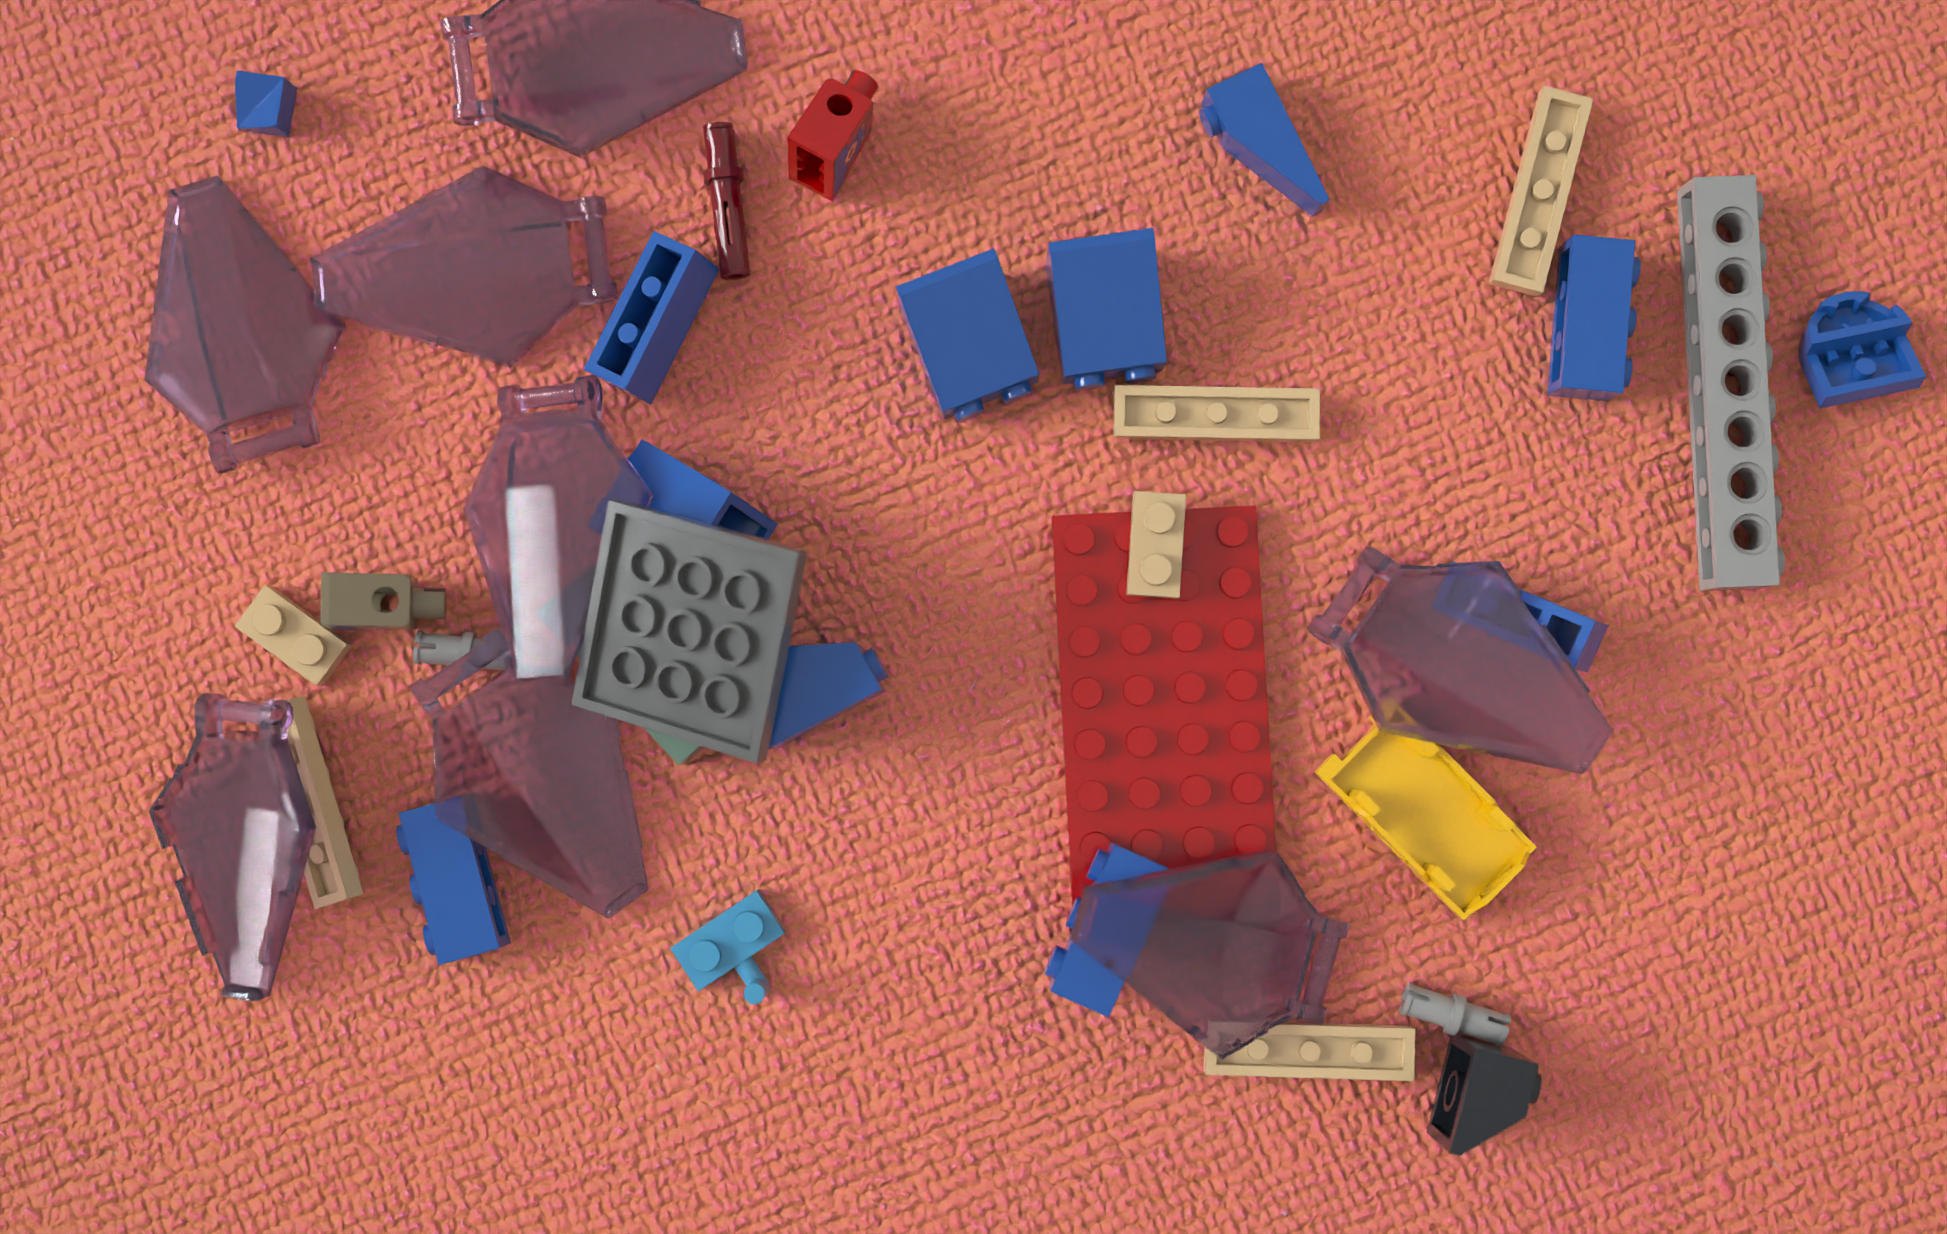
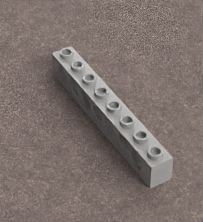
M1756 175L1694 177L1677 190L1699 591L1762 589L1780 585L1779 576L1783 574L1785 567L1784 552L1777 543L1776 526L1781 520L1782 506L1780 498L1774 492L1773 475L1778 469L1779 454L1776 445L1772 444L1771 423L1775 418L1776 403L1773 394L1769 393L1768 372L1772 367L1773 352L1770 343L1766 342L1765 322L1770 312V301L1768 294L1763 292L1762 271L1766 266L1767 250L1765 243L1760 241L1759 221L1764 211V199L1762 193L1757 191ZM1716 223H1721L1728 227L1732 235L1731 243L1723 241L1718 236ZM1720 273L1727 274L1733 280L1735 286L1733 294L1726 292L1719 283ZM1723 323L1730 324L1736 330L1738 337L1736 345L1729 343L1722 334ZM1726 373H1730L1738 379L1740 383V393L1738 396L1732 394L1726 388ZM1730 423L1737 425L1743 433L1741 447L1734 445L1728 437V426ZM1733 474L1739 475L1746 484V493L1743 498L1738 497L1732 491L1731 478ZM1737 524L1743 526L1749 535V543L1745 550L1740 548L1734 540L1733 533Z

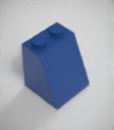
M1148 228L1049 242L1045 267L1062 385L1074 383L1075 390H1089L1105 386L1106 378L1125 376L1126 383H1138L1155 379V372L1163 370L1167 358L1154 229Z
M994 248L896 286L901 313L943 419L955 416L957 422L965 421L985 411L983 404L1001 397L1004 403H1010L1024 398L1033 392L1031 385L1038 383L1039 372Z
M641 439L635 451L626 459L623 470L610 491L598 504L596 513L587 527L602 536L608 501L615 499L625 500L769 540L778 524L733 492Z
M856 642L789 646L769 749H778L884 693L885 689L880 681L889 676L876 651L872 648L864 651L862 646Z

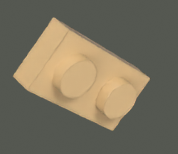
M1133 492L1126 595L1178 599L1180 597L1186 494Z
M264 585L235 625L237 629L316 686H323L353 646L332 629L321 626L318 619L269 585Z

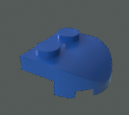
M1860 291L1843 292L1833 295L1819 305L1802 334L1798 349L1800 366L1819 408L1920 388L1926 375L1906 336L1912 321L1898 305H1893L1889 309L1877 302L1871 301L1870 293Z

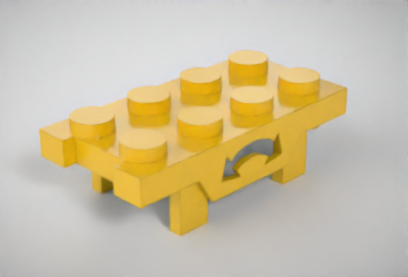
M1390 699L1385 700L1368 717L1374 724L1370 730L1342 758H1339L1336 754H1331L1314 773L1459 919L1465 920L1471 913L1488 904L1525 867L1529 855L1537 846L1498 807L1497 802L1439 744L1421 731Z

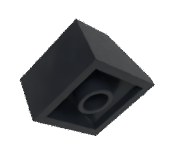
M1458 1033L1455 1036L1451 1035L1426 1132L1449 1153L1461 1156L1526 1118L1529 1104L1534 1105L1537 1102L1541 1091L1542 1077L1540 1073H1537L1539 1064L1510 1047L1503 1045L1500 1047L1495 1045V1043Z

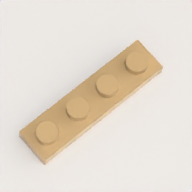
M1543 86L1539 91L1489 284L1536 297L1543 293L1593 98L1548 86Z
M1115 385L1113 439L1317 442L1320 440V389Z
M306 697L288 699L257 712L314 909L362 895L363 890L359 880L358 868L353 860L344 829V821L337 806L330 782L329 770L324 762L315 731V723L310 714Z
M1205 1019L1203 1071L1206 1075L1414 1081L1415 1028L1406 1025Z

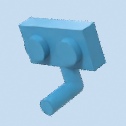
M757 889L670 949L698 991L735 968L746 985L743 993L744 999L749 1004L755 1005L759 1004L769 993L770 984L752 955L785 934L786 930L759 889Z

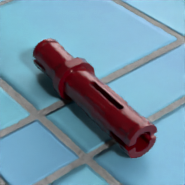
M729 122L709 123L703 126L708 168L703 172L704 184L710 186L720 277L723 280L743 279L750 276L746 226L740 183L744 181L743 168L738 167L732 124ZM727 208H729L731 232L733 240L732 245L730 244Z

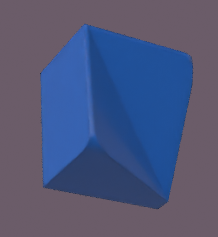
M237 71L235 78L237 129L240 131L289 137L297 88L285 77Z

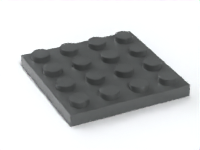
M609 500L571 705L750 762L760 763L767 760L808 551L625 500Z

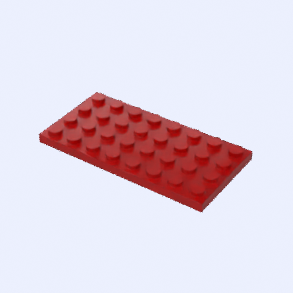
M1256 505L1185 509L1180 597L1178 599L1126 595L1132 512L1052 516L1071 905L1073 906L1077 897L1086 900L1094 882L1086 877L1092 860L1098 849L1107 852L1110 843L1113 842L1173 870L1150 923L1280 916Z

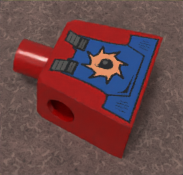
M853 70L845 84L832 78L826 79L788 136L789 179L832 202L872 130L873 102L871 99L878 89V84L871 76L862 71Z

